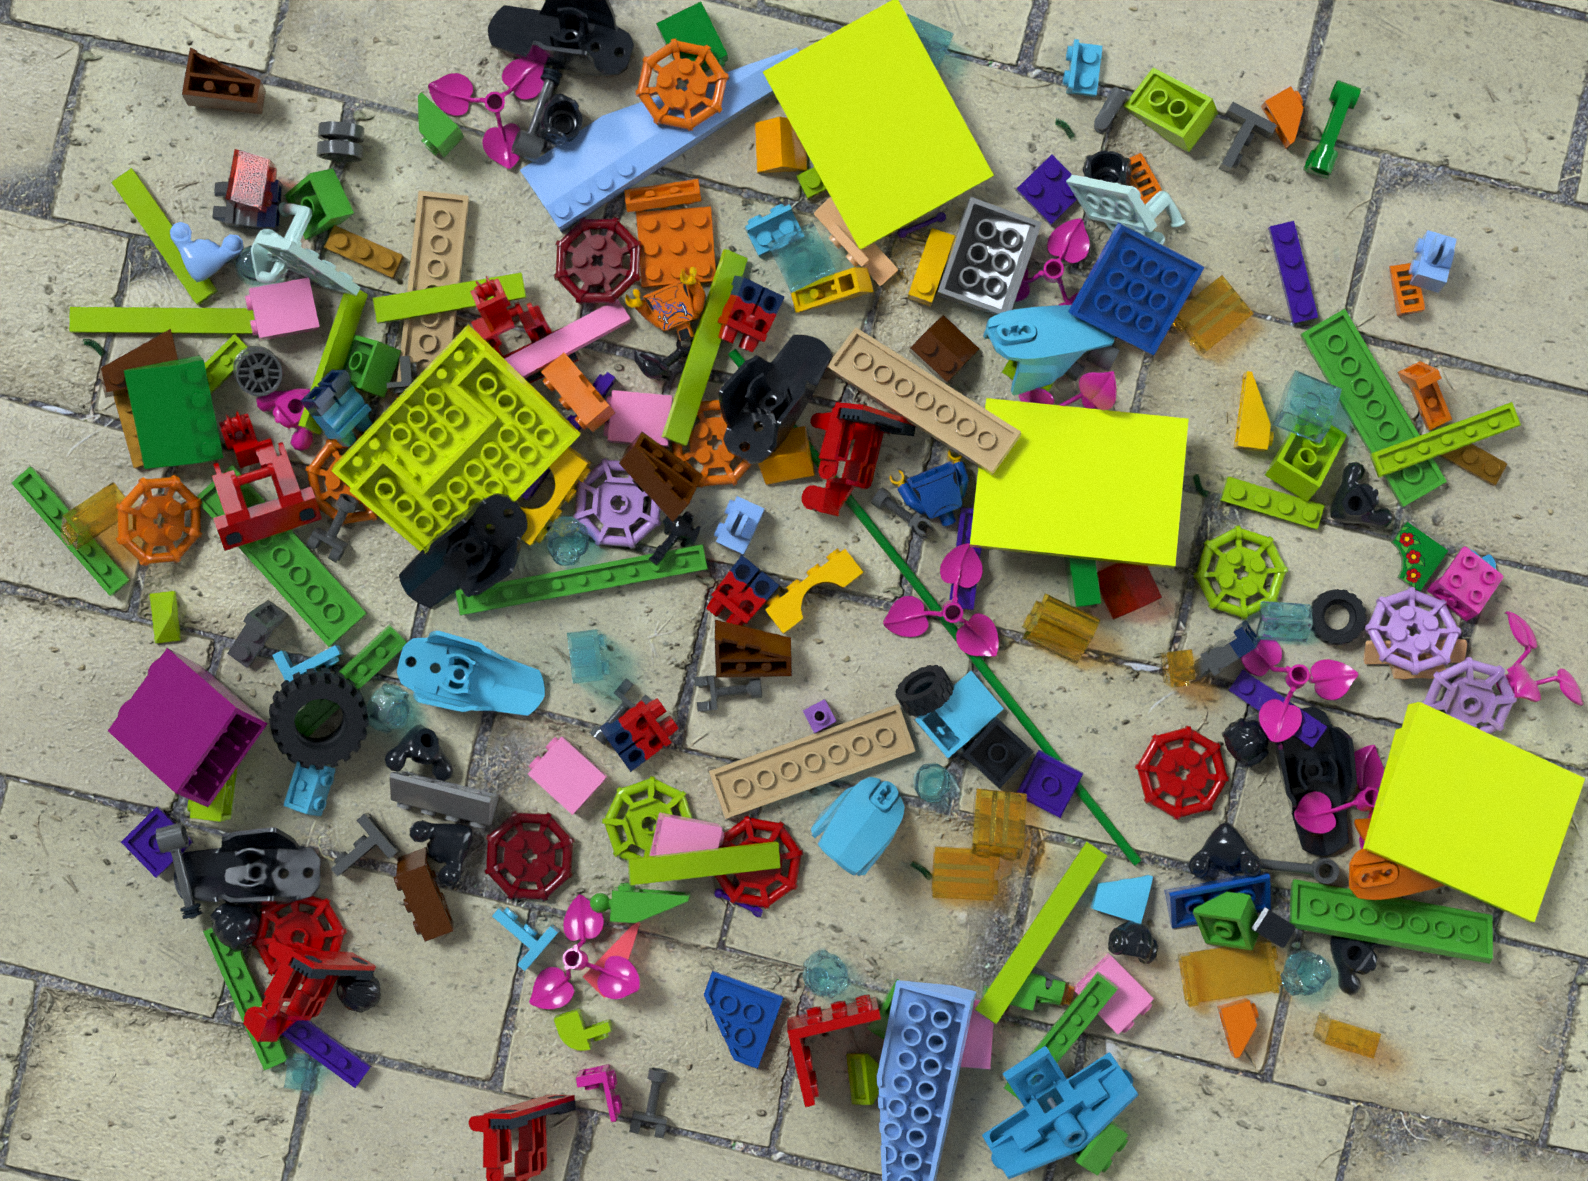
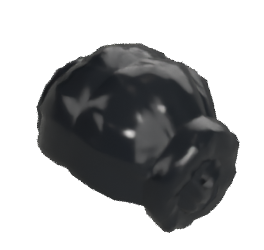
M555 94L551 101L544 104L542 114L539 117L541 138L551 144L563 145L566 141L570 142L578 135L583 119L576 100L564 94Z
M1100 151L1093 155H1087L1083 166L1084 177L1127 186L1130 183L1132 173L1131 160L1114 151Z
M1239 718L1237 721L1230 723L1225 731L1222 732L1225 746L1236 761L1246 765L1247 768H1252L1261 763L1269 755L1267 747L1270 740L1260 726V722L1256 720L1245 721L1244 718Z
M226 902L216 908L210 915L214 934L222 944L231 948L234 952L243 950L256 940L259 920L249 906Z
M1129 921L1114 928L1109 934L1108 950L1114 955L1135 956L1143 964H1150L1157 957L1159 948L1157 941L1143 924Z

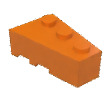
M565 352L541 371L546 377L542 380L551 392L555 389L562 396L558 400L567 411L572 408L577 414V417L574 419L583 430L588 427L594 432L616 413Z

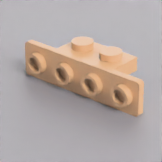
M831 197L814 212V215L832 234L829 237L831 242L838 249L843 246L847 250L848 254L845 257L855 267L860 265L863 268H868L869 275L878 285L882 286L898 271V268L875 243L863 250L859 249Z
M1457 639L1450 656L1451 662L1449 663H1460L1465 660L1467 641L1465 639ZM1437 640L1435 646L1442 650L1446 640ZM1366 641L1364 663L1389 664L1394 679H1434L1433 674L1436 671L1441 672L1445 670V666L1442 664L1419 672L1418 675H1412L1411 672L1387 662L1382 663L1379 660L1380 656L1373 642ZM1384 641L1387 649L1390 648L1391 641ZM1398 652L1394 653L1395 655L1410 661V657L1402 655ZM1424 653L1418 657V661L1420 662L1433 656L1430 653Z

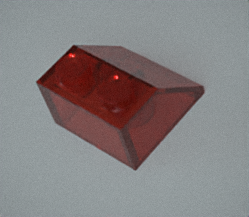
M234 149L226 200L236 209L266 214L267 207H270L272 204L271 182L274 183L277 177L275 164L270 159Z
M1115 563L1097 572L1099 590L1113 620L1162 598L1148 566Z

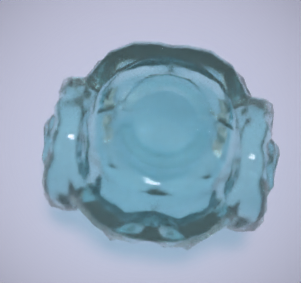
M562 516L555 519L546 534L547 550L552 556L553 561L561 566L575 565L589 548L588 529L583 523L572 516Z
M388 682L384 683L381 688L372 694L367 704L369 725L386 734L390 733L392 729L403 728L412 714V704L408 699V692L402 690L400 686L389 684Z
M825 948L817 950L804 962V983L816 996H828L830 999H833L836 995H841L851 984L846 965L836 954L828 953Z
M1300 950L1290 955L1285 960L1284 970L1281 973L1282 984L1285 990L1292 996H1298L1299 994L1302 996L1312 995L1319 991L1331 978L1330 965L1326 962V959L1309 950Z

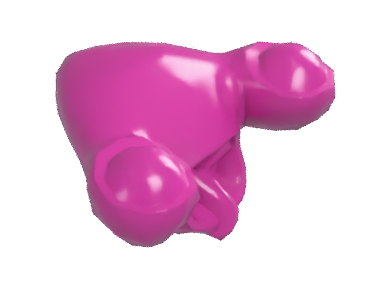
M310 389L273 391L268 395L258 396L256 399L257 407L262 412L273 411L276 423H280L288 429H296L290 442L293 448L298 451L308 449L313 442V433L298 426L304 410V405L300 401L310 392Z

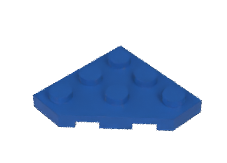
M712 970L704 992L706 1002L713 1013L733 1060L758 1069L784 996Z

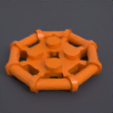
M671 39L669 44L650 56L643 58L641 76L635 94L636 97L641 99L654 119L653 123L656 125L663 124L688 129L689 132L693 131L694 127L714 114H720L723 110L721 105L729 75L725 73L711 52L710 46H701ZM680 52L698 56L695 61L687 58L680 59ZM673 53L675 60L664 67H660L657 64ZM704 61H706L714 75L706 76L700 67ZM652 70L658 73L656 87H648ZM679 80L689 82L686 85V91L675 88ZM709 84H716L713 99L706 98ZM658 94L664 103L660 110L651 96ZM701 104L706 106L705 109L691 116L690 111ZM669 110H680L684 112L685 118L667 114Z
M719 400L701 401L697 413L700 422L695 425L689 437L690 452L683 454L682 446L672 442L673 454L689 466L691 465L686 461L694 458L703 466L701 471L703 476L697 487L703 488V486L727 484L735 486L752 464L742 460L736 469L732 471L729 465L737 456L729 453L723 438L727 424L722 417V413L721 417L705 418L703 411L721 410ZM712 436H717L718 440H722V445H718L717 450H713L712 446L707 444L708 441L712 440ZM725 468L727 475L708 476L709 469Z
M360 434L359 436H356V438H357L356 441H357L363 434ZM327 439L325 441L326 444L312 463L306 466L305 469L308 474L309 487H312L318 508L334 520L338 510L327 503L326 500L332 496L338 501L340 494L344 493L356 498L359 505L363 504L365 511L348 513L343 525L368 520L376 521L378 515L349 491L350 487L331 471L334 464L342 457L338 449L349 447L342 446L336 439ZM330 454L336 458L327 471L320 469ZM318 475L325 476L327 491L324 493H320Z
M175 475L168 478L145 479L143 477L139 479L138 484L120 504L117 503L116 505L118 509L117 543L119 545L122 544L143 566L153 563L180 562L185 552L203 534L201 532V498L194 495L180 481V478ZM165 488L164 494L152 495L151 489ZM177 491L186 501L180 504L172 496ZM143 494L144 498L142 501L144 502L140 506H136L135 509L131 506ZM190 510V527L185 526V511ZM128 514H132L133 529L129 530ZM158 514H161L164 518L160 526L153 522L154 519L158 518ZM182 532L187 533L188 535L175 548L173 542L180 539ZM136 536L140 537L145 543L142 549L132 541ZM154 546H165L167 552L152 553Z

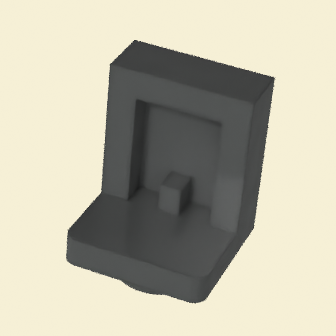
M400 356L401 382L387 383V389L390 391L394 390V394H402L415 380V377L419 375L418 364L413 362L411 356Z

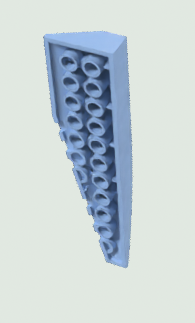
M794 48L725 72L728 73L729 80L726 82L721 105L723 110L720 114L716 113L694 127L693 131L688 132V129L663 124L656 125L653 123L654 119L644 104L640 102L601 116L580 130L572 141H566L563 145H557L539 157L536 162H531L520 171L562 233L579 222L580 218L596 211L623 193L624 190L631 188L774 94L763 71L796 54L799 50ZM709 84L706 98L713 99L716 84ZM686 86V87H683V88H680V89H682L683 91H686V90H687V86ZM659 96L652 98L660 110L664 103ZM704 104L699 105L690 111L691 116L696 115L705 109L706 106ZM669 110L667 114L685 118L684 112L680 110Z
M896 981L877 1073L882 1181H936L976 991L953 985Z

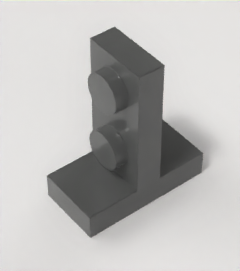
M1235 102L1231 103L1224 115L1241 124L1236 137L1219 166V169L1226 173L1232 167L1236 169L1243 157L1240 154L1243 145L1248 147L1255 135L1251 130L1269 139L1277 126L1275 123Z
M269 600L259 605L244 618L243 622L246 624L227 654L244 667L249 668L274 629L285 621L288 614Z
M369 813L363 814L356 820L368 833L369 837L361 836L353 843L355 849L349 854L344 851L334 860L336 865L331 870L337 877L346 872L376 845L379 846L389 859L400 852L399 848Z

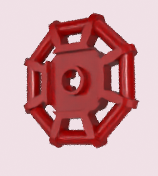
M1187 725L1182 729L1151 736L1150 744L1139 763L1135 764L1145 798L1143 800L1145 803H1150L1172 816L1174 820L1204 811H1212L1215 801L1226 782H1229L1230 779L1225 769L1220 743H1215ZM1182 739L1181 747L1167 749L1165 743ZM1190 740L1206 748V750L1201 754L1189 748ZM1159 749L1163 753L1159 763H1157L1156 767L1149 765ZM1209 756H1212L1216 774H1209L1205 759ZM1182 765L1184 769L1189 771L1184 780L1175 775V772L1179 771V766ZM1148 772H1155L1159 787L1154 790ZM1208 779L1214 780L1215 783L1207 797H1205L1201 793L1202 789L1206 786ZM1163 791L1175 798L1174 806L1158 796ZM1192 796L1197 797L1198 803L1182 807V799Z
M744 816L741 822L724 833L723 844L718 846V848L736 846L731 840L746 830L748 838L737 846L774 842L779 836L789 852L782 854L779 850L780 868L733 873L740 882L736 889L725 874L714 877L730 898L731 903L734 904L736 902L770 909L769 906L793 889H797L801 856L804 853L788 833L783 822L780 821L778 823ZM753 829L771 831L772 833L769 839L754 836ZM785 859H791L788 878L781 875L782 863ZM777 879L783 883V885L769 895L767 894L766 887ZM744 887L760 889L761 896L744 894L742 892Z
M312 896L293 903L268 905L260 909L262 913L259 920V928L256 932L257 938L252 942V946H255L269 970V975H275L281 963L274 960L269 954L266 945L274 941L293 945L299 942L293 941V937H295L294 931L296 930L305 934L303 938L304 944L320 950L323 949L325 938L333 937L329 951L340 952L347 930L343 928L328 898L322 899ZM299 903L313 906L317 909L313 914L300 911ZM291 904V913L282 918L276 914V912ZM322 913H324L332 927L331 930L325 931L318 918ZM271 920L276 923L274 934L272 937H265ZM307 976L304 977V980H303V982H302V985H304V983H305V981H306V979H307Z

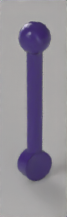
M939 212L932 219L907 229H899L897 235L900 238H905L908 233L937 221L942 223L946 220V214Z
M718 888L714 891L716 898H724L730 901V898L722 889ZM734 903L751 911L755 917H761L763 914V910L760 907Z

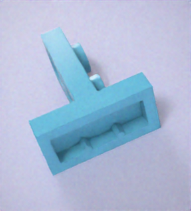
M335 645L296 666H293L286 651L281 650L272 656L284 679L290 682L293 680L292 675L297 672L304 675L307 674L306 669L314 668L315 672H317L316 669L323 665L326 668L340 662L338 657L344 655L340 645Z
M500 907L492 915L494 919L530 949L517 964L524 971L528 969L560 931L552 924L539 939L536 937L537 931L527 923L523 926L516 920L518 915L509 907H506V909Z

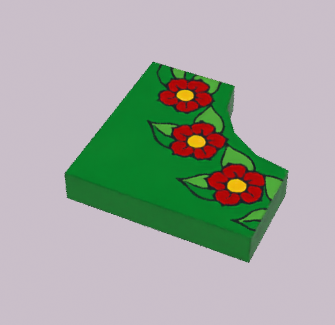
M1409 522L1404 523L1391 542L1398 549L1401 556V570L1397 578L1410 587H1415V590L1419 592L1448 552L1446 548Z

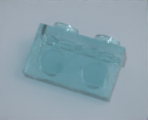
M1261 602V617L1256 629V635L1260 640L1307 643L1313 625L1310 604Z

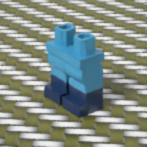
M331 370L317 384L319 387L315 386L300 402L322 430L325 431L328 439H336L342 446L350 447L357 439L351 430L356 427L358 431L363 432L373 424L368 416L371 408L368 404H365L362 396L356 392L350 383L351 377L346 370Z

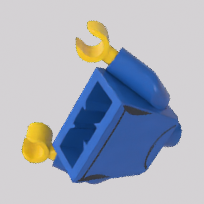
M950 450L947 454L949 462L906 479L908 483H905V475L900 470H898L902 476L900 481L895 482L891 475L889 477L891 483L899 487L898 492L907 506L919 514H927L929 519L939 516L942 526L951 525L956 521L952 510L962 506V499L966 496L969 483L965 464L961 462L962 456L959 454L958 458H954L951 456Z

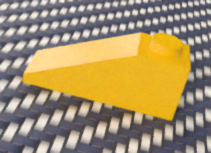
M931 228L907 299L931 307L955 235Z
M853 267L790 288L796 313L854 299L874 292L868 268Z
M1246 371L1242 377L1234 448L1264 452L1268 450V446H1272L1274 432L1270 431L1271 424L1253 373Z

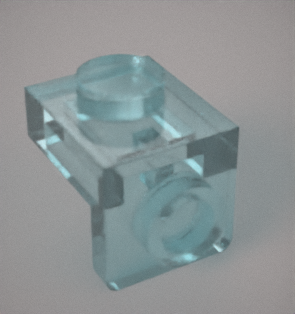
M293 1053V1056L288 1057L285 1062L287 1070L284 1088L310 1091L315 1059H308L309 1055L303 1053Z

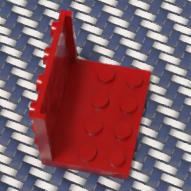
M870 994L862 995L855 998L856 1002L846 1004L845 1000L831 1003V1008L821 1010V1006L806 1009V1014L787 1018V1033L805 1107L815 1105V1098L819 1097V1088L815 1070L813 1071L811 1050L809 1046H804L803 1038L881 1019L876 997L871 998Z

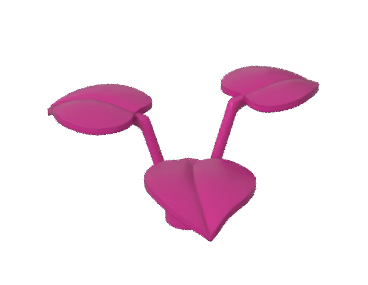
M526 58L510 62L502 73L503 83L510 88L501 94L499 92H490L485 98H471L470 96L473 93L472 83L466 76L459 73L447 74L429 83L428 89L435 104L442 111L453 116L465 114L468 111V102L485 103L486 110L495 114L498 127L489 128L485 132L482 140L483 149L493 161L507 169H511L520 159V156L511 153L513 142L520 128L514 123L502 125L500 112L505 106L504 97L513 91L520 99L527 100L536 97L541 92L544 81L540 78L543 75L544 64Z
M1078 218L1067 221L1051 233L1047 242V250L1051 255L1059 258L1048 260L1044 265L1043 271H1039L1031 278H1028L1029 272L1026 267L1015 302L1022 301L1029 296L1030 287L1028 283L1044 277L1049 283H1058L1063 300L1065 301L1059 305H1072L1078 293H1075L1068 299L1062 280L1064 272L1062 260L1064 259L1068 263H1078L1087 256L1090 242L1083 219Z
M1114 371L1084 374L1079 379L1081 392L1059 405L1067 406L1082 399V404L1086 408L1111 409L1115 404L1117 393ZM1041 388L1018 395L1021 402L1054 405L1053 396Z
M969 543L959 545L952 549L942 560L940 566L942 580L946 583H954L953 598L943 604L942 611H924V605L920 599L913 596H903L892 604L883 620V625L897 635L916 637L928 629V620L925 616H943L950 623L959 621L964 624L956 633L957 644L963 652L973 656L995 657L998 652L999 639L992 620L984 614L976 613L967 621L962 617L963 609L957 602L958 586L970 588L977 584L982 576V563L974 548L970 547Z
M1505 612L1508 615L1509 625L1514 637L1525 647L1524 653L1512 667L1507 669L1508 674L1505 675L1513 693H1515L1514 697L1538 702L1541 700V695L1537 685L1555 681L1559 683L1561 691L1570 701L1583 706L1579 686L1567 670L1560 668L1557 670L1558 676L1534 681L1521 662L1531 652V648H1537L1535 635L1524 619L1515 613ZM1496 682V686L1499 692L1502 694L1501 689L1498 683Z
M1257 635L1260 640L1257 647L1241 657L1245 669L1255 676H1264L1269 669L1273 672L1287 673L1285 681L1290 690L1284 703L1280 700L1272 699L1264 703L1259 711L1260 726L1268 739L1273 743L1289 739L1301 725V710L1297 706L1288 705L1296 689L1302 688L1308 681L1311 684L1315 683V692L1321 698L1337 700L1347 693L1354 680L1358 677V672L1350 666L1330 659L1317 661L1312 665L1310 672L1306 666L1301 664L1294 665L1292 668L1286 666V668L1274 667L1281 661L1282 649L1277 641L1265 635Z
M1375 745L1365 746L1354 752L1357 776L1356 785H1358V789L1361 791L1356 794L1354 801L1331 809V801L1325 794L1321 792L1306 794L1300 800L1294 812L1295 819L1302 828L1315 834L1327 833L1336 825L1333 813L1352 806H1356L1357 809L1363 812L1370 811L1367 818H1372L1379 792L1376 788L1381 785L1384 774L1383 764L1378 756ZM1360 836L1359 844L1360 848L1363 849L1365 842Z
M581 894L570 904L563 922L566 937L571 941L580 939L581 941L563 954L566 976L564 971L557 967H548L539 973L534 982L532 995L529 1003L535 1007L558 1009L564 1007L572 1000L575 989L568 982L571 979V969L580 971L588 967L601 972L597 985L601 994L610 999L625 998L637 992L640 988L639 974L634 965L626 958L611 956L606 960L604 968L589 963L587 954L580 950L585 944L586 938H596L604 927L603 914L594 912L590 907V901Z

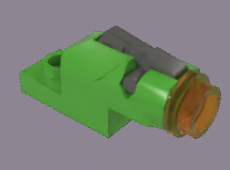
M1034 966L1009 1005L1032 1011L1035 1000L1043 1004H1055L1062 1007L1064 1005L1069 1006L1073 998L1074 986L1069 985V982L1063 981L1062 978ZM984 985L982 996H984L989 986Z

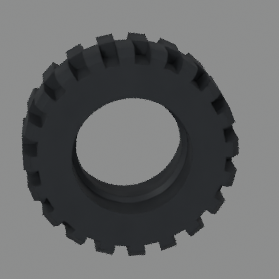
M314 668L306 669L307 674L301 675L300 672L293 674L292 681L285 680L281 684L282 689L275 691L272 697L273 703L269 707L271 733L282 755L286 754L288 760L295 764L298 761L301 767L309 769L310 765H315L316 770H324V765L330 764L331 768L338 766L337 761L341 759L344 762L351 759L350 753L352 751L358 752L362 747L360 741L365 740L368 734L366 727L369 726L368 710L360 690L356 688L355 683L350 678L345 679L344 675L338 671L333 674L327 668H321V672H315ZM317 699H327L337 703L342 710L343 719L333 733L325 737L312 738L301 734L297 730L295 716L303 705Z

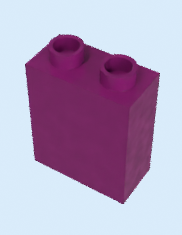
M167 648L161 657L151 664L146 678L131 699L127 700L120 707L118 717L110 726L108 732L176 794L209 807L268 723L198 663Z

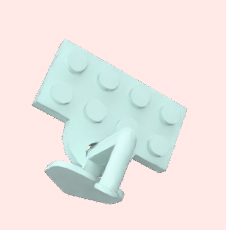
M1072 175L1066 181L1089 219L1105 222L1112 232L1118 222L1163 245L1165 242L1164 235L1153 230L1157 227L1154 219L1164 209L1171 219V227H1180L1185 224V220L1182 219L1177 206L1165 191L1156 193L1145 205L1140 198L1141 193L1133 186Z
M281 202L278 208L279 213L283 217L295 215L285 238L271 229H263L257 234L251 247V256L257 281L274 283L282 274L290 270L310 278L323 288L357 296L360 286L352 281V276L336 271L334 264L318 259V253L301 247L302 243L300 240L312 217V210L307 206Z

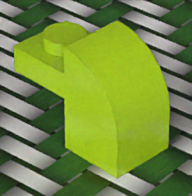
M580 1008L554 1017L561 1040L568 1047L579 1051L590 1050L592 1047L591 1038H594V1041L609 1037L608 1032H611L613 1029L610 1019L586 1027Z

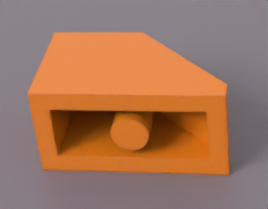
M1291 86L1267 99L1261 105L1268 120L1277 125L1275 132L1285 149L1295 142L1304 108L1301 95L1298 91H1294Z
M1247 998L1217 1006L1230 1054L1234 1058L1241 1056L1257 1026L1255 1018L1259 1017L1255 1003H1250V1000Z

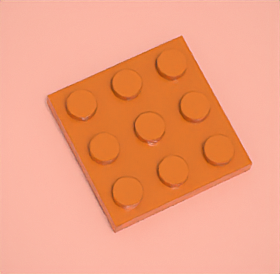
M711 206L636 212L638 241L642 243V248H640L642 288L671 285L680 281L682 269H684L687 275H690L691 267L696 268L695 278L699 280L700 284L713 282L716 265Z

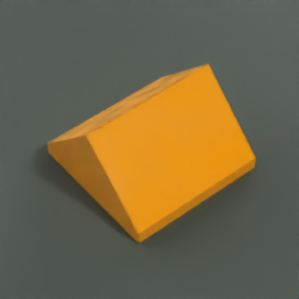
M779 116L755 123L757 173L807 171L806 151L788 118Z
M806 426L792 428L777 450L766 460L758 463L766 485L815 475Z

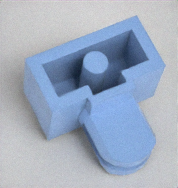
M1427 230L1422 238L1417 239L1414 247V252L1417 253L1416 260L1412 261L1409 269V274L1412 275L1410 285L1437 293L1441 291L1447 283L1455 252L1456 238Z
M738 496L735 501L730 499L724 512L728 514L724 524L720 522L714 533V536L718 537L716 543L744 555L765 509Z

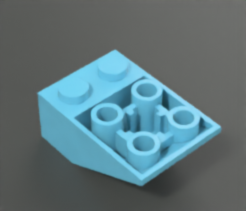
M972 671L968 672L953 685V694L942 707L932 713L930 712L927 715H921L914 719L946 758L953 755L1004 709Z

